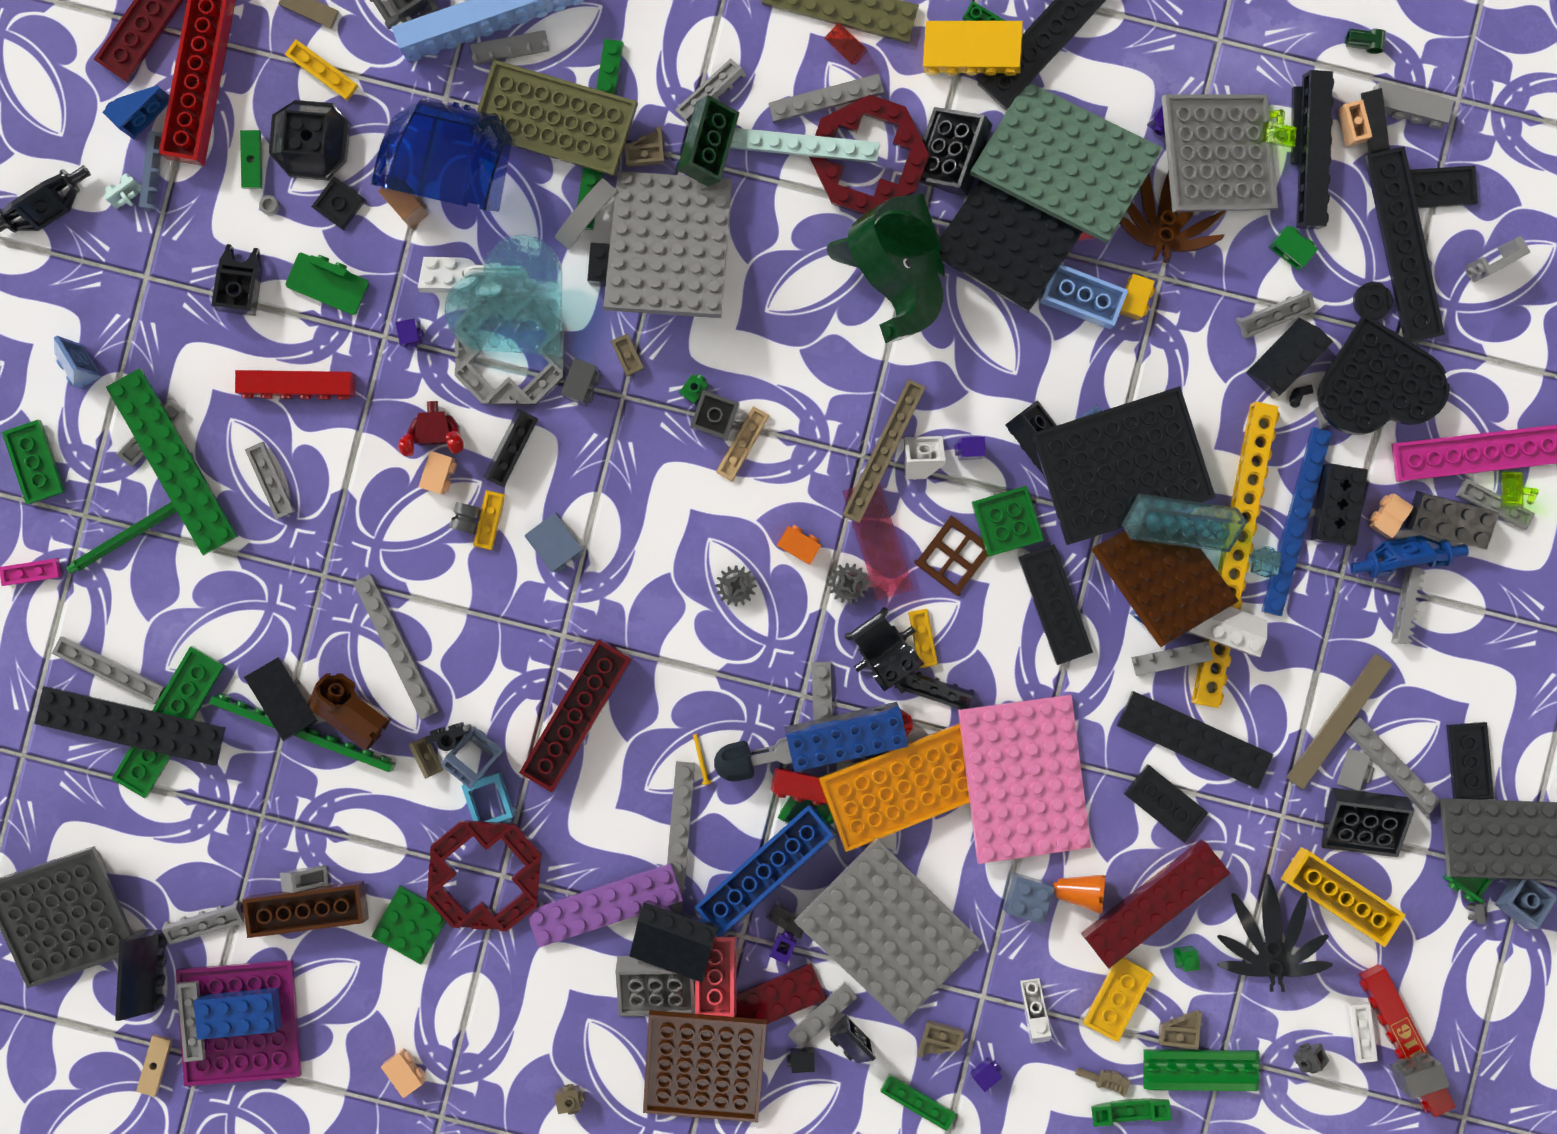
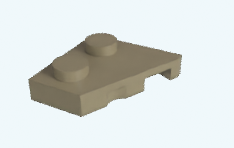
M661 126L655 128L656 131L647 136L645 134L637 141L625 146L627 167L665 164Z
M1195 1010L1161 1023L1158 1043L1164 1046L1198 1049L1202 1011Z
M927 1020L917 1057H924V1054L935 1053L936 1055L942 1054L945 1051L953 1052L960 1050L965 1033L964 1029Z

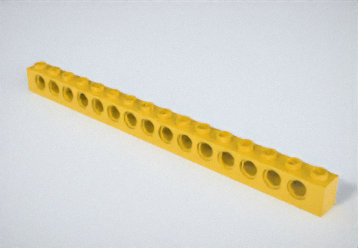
M1261 402L1250 404L1217 569L1239 600L1231 606L1238 610H1241V594L1246 587L1245 574L1248 573L1250 568L1248 558L1254 547L1252 538L1257 532V524L1255 523L1256 518L1261 512L1260 498L1263 497L1265 492L1263 483L1269 472L1267 463L1272 456L1271 443L1276 437L1275 423L1278 422L1280 412H1278L1279 406ZM1261 419L1266 422L1265 429L1259 425ZM1257 438L1262 440L1261 448L1255 443ZM1253 457H1256L1259 461L1257 467L1252 464ZM1250 475L1255 479L1254 485H1250L1248 482ZM1246 494L1251 497L1250 504H1247L1244 500ZM1242 513H1245L1248 517L1246 523L1241 521ZM1239 531L1244 535V539L1241 542L1237 539ZM1235 550L1240 553L1239 560L1233 558ZM1231 569L1236 571L1235 579H1231L1229 576ZM1204 639L1203 642L1209 641L1213 660L1199 663L1191 703L1219 708L1224 698L1222 689L1227 683L1226 669L1231 663V656H1229L1231 648L1219 644L1222 650L1217 655L1214 648L1218 643ZM1213 663H1216L1218 666V670L1215 673H1212L1210 669ZM1209 682L1214 684V689L1211 692L1207 690Z

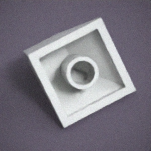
M942 436L904 437L906 479H926L946 464Z

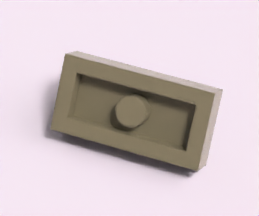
M628 333L611 341L627 377L644 369Z
M425 737L408 744L425 779L444 770L432 744H426Z

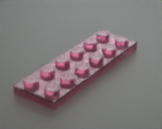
M879 483L860 524L852 521L876 601L913 590L881 484ZM855 487L842 491L846 506Z

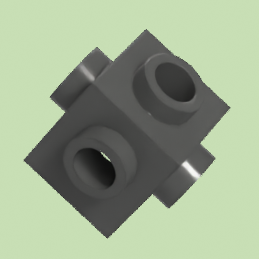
M1321 1043L1302 1044L1293 1055L1301 1073L1310 1072L1314 1074L1322 1071L1330 1061Z

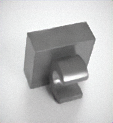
M1486 900L1482 904L1476 902L1475 905L1468 904L1466 906V909H1472L1475 912L1474 915H1468L1467 918L1469 920L1477 919L1478 924L1487 923L1489 918Z

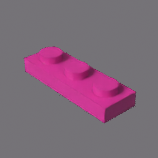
M59 558L0 567L1 586L62 577Z

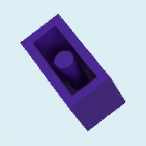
M985 437L960 438L954 445L955 456H958V460L984 458L986 456Z

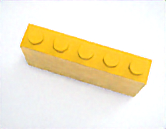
M926 21L923 56L924 73L929 75H938L939 73L957 75L958 73H966V75L970 76L977 75V73H985L988 76L1004 73L1007 76H1014L1016 73H1020L1023 21Z

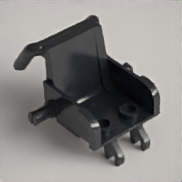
M882 607L879 613L852 632L845 633L844 638L846 640L854 639L860 648V653L864 657L862 661L854 666L857 672L869 666L873 671L871 673L884 692L895 685L900 693L904 694L905 691L899 684V681L911 673L917 683L921 682L914 671L924 663L912 646H909L906 642L907 638L916 633L911 625L905 631L899 632L885 618L889 609Z

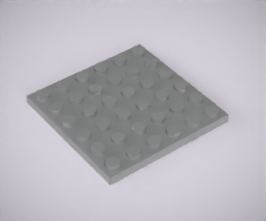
M1165 94L1162 96L1172 212L1275 210L1278 208L1267 94Z

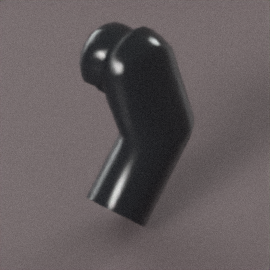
M1310 384L1294 388L1289 396L1290 406L1293 408L1299 407L1304 395L1313 394V386Z

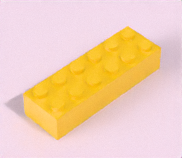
M1300 847L1280 878L1302 894L1307 892L1308 898L1383 947H1386L1406 916L1397 908L1302 847Z

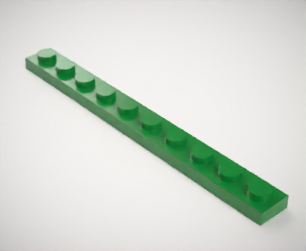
M604 39L597 90L616 95L624 47L623 41ZM583 167L577 206L602 179L603 173ZM595 218L587 226L586 230H594Z
M222 693L211 697L209 704L274 728L262 708L256 707L254 709L248 707L249 703L241 700L235 702L230 700L231 697ZM314 728L304 729L294 735L386 772L394 771L396 763L392 762L390 757L373 755L374 751L360 750L356 748L354 743L347 741L342 743L338 741L337 737L321 735V731Z

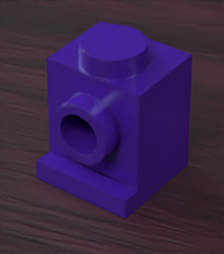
M784 931L783 934L779 932L769 952V957L787 964L796 945V940L793 939L794 935L787 931ZM785 942L787 943V946L785 948H782L780 946V943Z

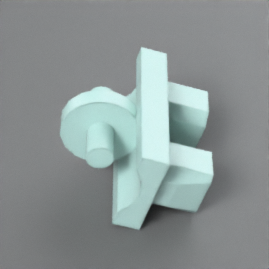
M127 173L120 177L121 184L118 186L113 184L105 188L106 194L103 197L116 210L126 203L131 207L135 205L132 199L141 192V184Z

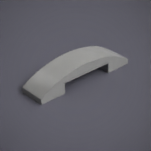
M602 178L575 208L554 238L570 250L600 210L613 198L617 190Z

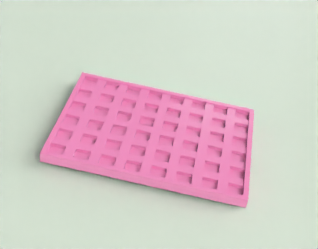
M1072 695L959 709L958 714L977 863L983 864L1091 848Z

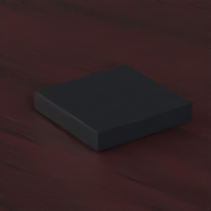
M333 176L311 207L344 230L366 199Z

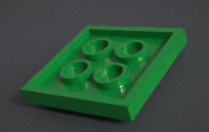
M1027 486L971 502L988 557L1044 541Z
M400 885L371 937L422 965L446 921L425 898Z

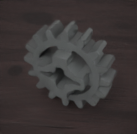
M846 563L845 568L838 565V571L832 570L835 575L828 577L832 580V583H828V586L833 588L829 592H835L834 599L836 600L840 597L841 603H844L845 599L848 601V604H851L852 599L859 602L858 596L864 598L865 596L862 592L868 591L865 584H868L869 581L864 580L867 573H861L862 567L857 570L855 563L852 567H849V563ZM846 570L853 571L858 575L854 577L848 575ZM840 574L841 582L836 585V578ZM844 575L848 580H853L854 583L851 584L853 592L849 587H844ZM861 581V588L857 592L855 589L856 585ZM842 590L848 591L850 596H844L839 592Z
M735 565L734 570L728 566V572L722 570L723 577H717V580L720 581V584L715 585V587L720 588L717 595L722 594L721 601L727 599V605H730L731 602H734L735 607H737L738 602L745 605L744 600L751 601L749 595H755L752 588L757 587V585L752 584V581L756 578H750L751 571L744 572V566L741 570H738L737 565ZM732 573H738L736 578L731 580L726 578ZM744 576L749 582V587L744 586L742 581ZM740 577L739 585L742 587L734 591L732 595L733 586H731V583H735ZM723 584L728 586L729 595L725 593ZM740 592L746 593L744 597L735 599L736 594Z

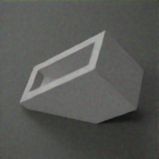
M326 865L299 868L280 873L282 892L295 893L328 885Z

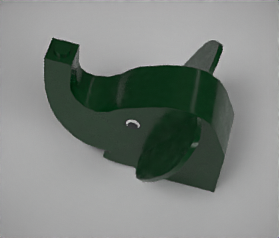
M923 194L898 196L886 200L856 220L850 227L847 238L830 242L827 245V253L832 260L859 268L869 283L892 303L896 311V317L879 325L885 344L906 339L926 329L936 320L943 303V288L939 276H945V269L939 253L940 249H942L940 236L935 230Z

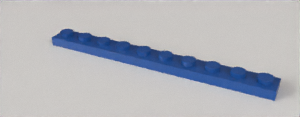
M1315 427L1311 428L1262 606V612L1276 616H1282L1330 443L1332 435L1330 431Z

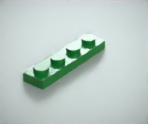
M890 1073L880 1088V1092L945 1131L949 1129L957 1115L953 1110Z

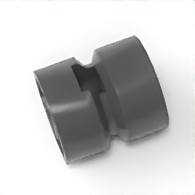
M456 502L453 511L456 515L451 518L449 528L474 534L476 527L474 519L478 518L480 508Z

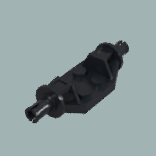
M82 165L70 174L66 170L61 169L60 174L41 182L11 201L3 209L0 208V232L7 228L13 233L17 231H39L68 213L72 208L77 193L80 192L78 183L91 176L88 168ZM68 185L70 190L64 196L62 190ZM21 216L25 220L23 222L16 223L13 221V219Z

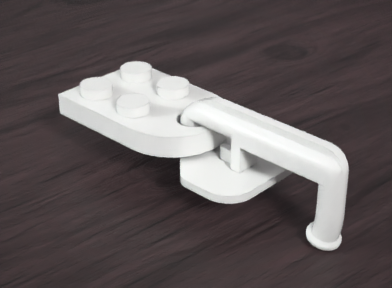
M423 257L418 290L424 293H463L473 289L480 296H497L502 292L504 277L521 278V289L525 292L531 291L532 285L528 270L523 266H504L500 264L476 265L470 259L460 257Z

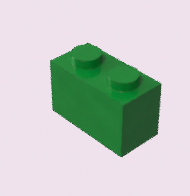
M1288 225L1280 231L1268 247L1296 270L1302 269L1318 250L1314 246L1313 241L1302 237L1296 228Z

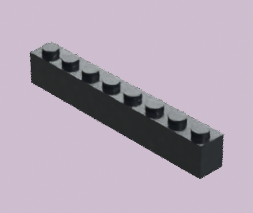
M1310 70L1302 75L1296 228L1318 230L1326 227L1329 221L1327 208L1330 200L1328 185L1331 180L1329 166L1331 164L1330 146L1332 144V137L1330 135L1333 124L1331 111L1334 104L1332 89L1335 83L1333 71Z

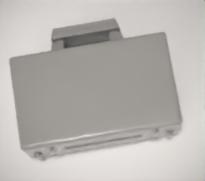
M1348 748L1337 784L1360 791L1363 782L1370 783L1375 769L1369 765L1370 757L1366 753ZM1367 768H1369L1370 772L1366 780L1364 779Z

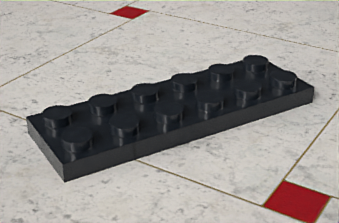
M1055 544L1017 557L1055 664L1060 665L1093 653Z

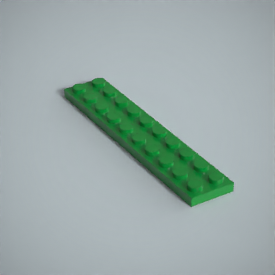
M139 368L106 386L107 391L202 556L237 538L236 531L143 369Z

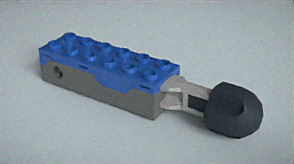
M897 702L790 725L785 727L786 737L779 739L774 746L750 751L746 741L725 745L716 753L714 768L717 774L725 780L741 781L753 778L754 766L773 761H779L783 764L793 763L794 772L900 749L908 747L907 737L913 729L911 715L900 709Z

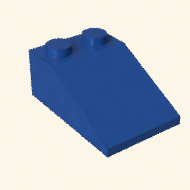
M156 85L116 98L106 105L102 113L119 130L135 139L168 106L169 94Z

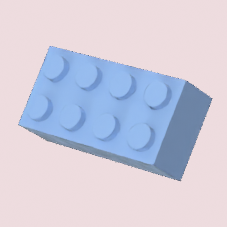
M1061 264L1042 292L1039 303L1110 330L1115 326L1128 290Z

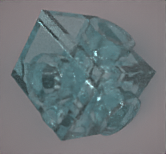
M1263 546L1261 549L1255 550L1251 557L1252 565L1250 572L1266 578L1278 575L1281 566V552L1275 551L1273 547Z

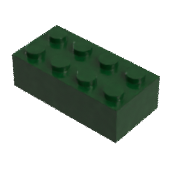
M709 95L698 100L694 108L677 171L708 187L720 182L740 112Z

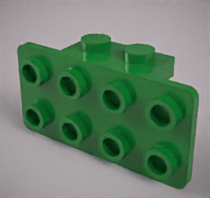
M302 252L298 253L285 286L348 314L356 315L369 286V281L349 272L344 264L336 262V264L330 263L329 258L320 254L316 257Z

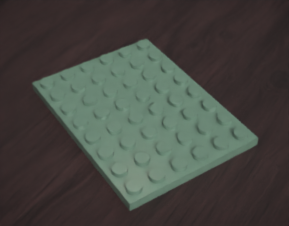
M1029 83L1014 99L971 169L970 175L1108 244L1162 152L1163 147L1037 85Z

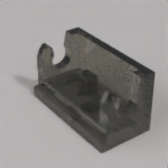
M776 901L766 918L801 939L804 931L794 922L799 915Z

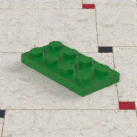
M35 420L2 432L27 505L65 493L41 420Z

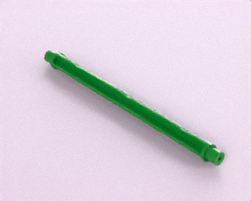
M172 502L168 503L74 560L71 565L66 567L67 571L73 574L84 569L177 512Z

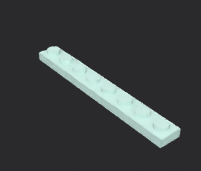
M735 128L730 148L878 163L880 142Z

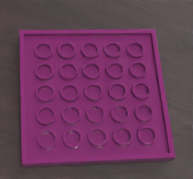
M293 960L181 968L176 970V984L199 981L200 996L279 987L282 1027L276 1032L204 1039L206 1058L190 1062H184L180 1026L184 1086L294 1078L302 1075Z

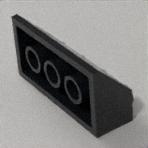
M1298 318L1245 373L1272 399L1277 398L1330 346L1333 340L1319 327Z
M1037 400L1006 423L1005 426L1018 441L1020 447L1031 458L1033 464L1043 474L1031 434L1057 425Z

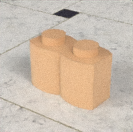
M1395 493L1384 496L1380 501L1381 507L1379 511H1375L1369 518L1371 521L1369 527L1387 539L1393 538L1397 534L1414 507Z

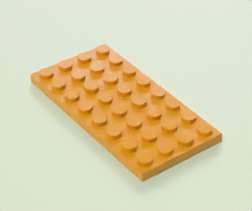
M960 723L908 743V747L884 752L818 778L845 852L873 842L876 838H883L970 803Z

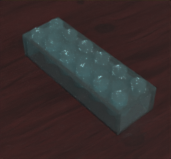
M1138 494L1122 526L1130 539L1230 552L1247 521L1238 508Z

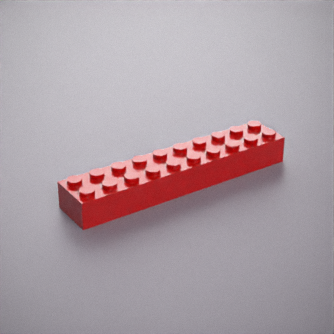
M187 0L159 148V154L167 160L205 166L236 0Z

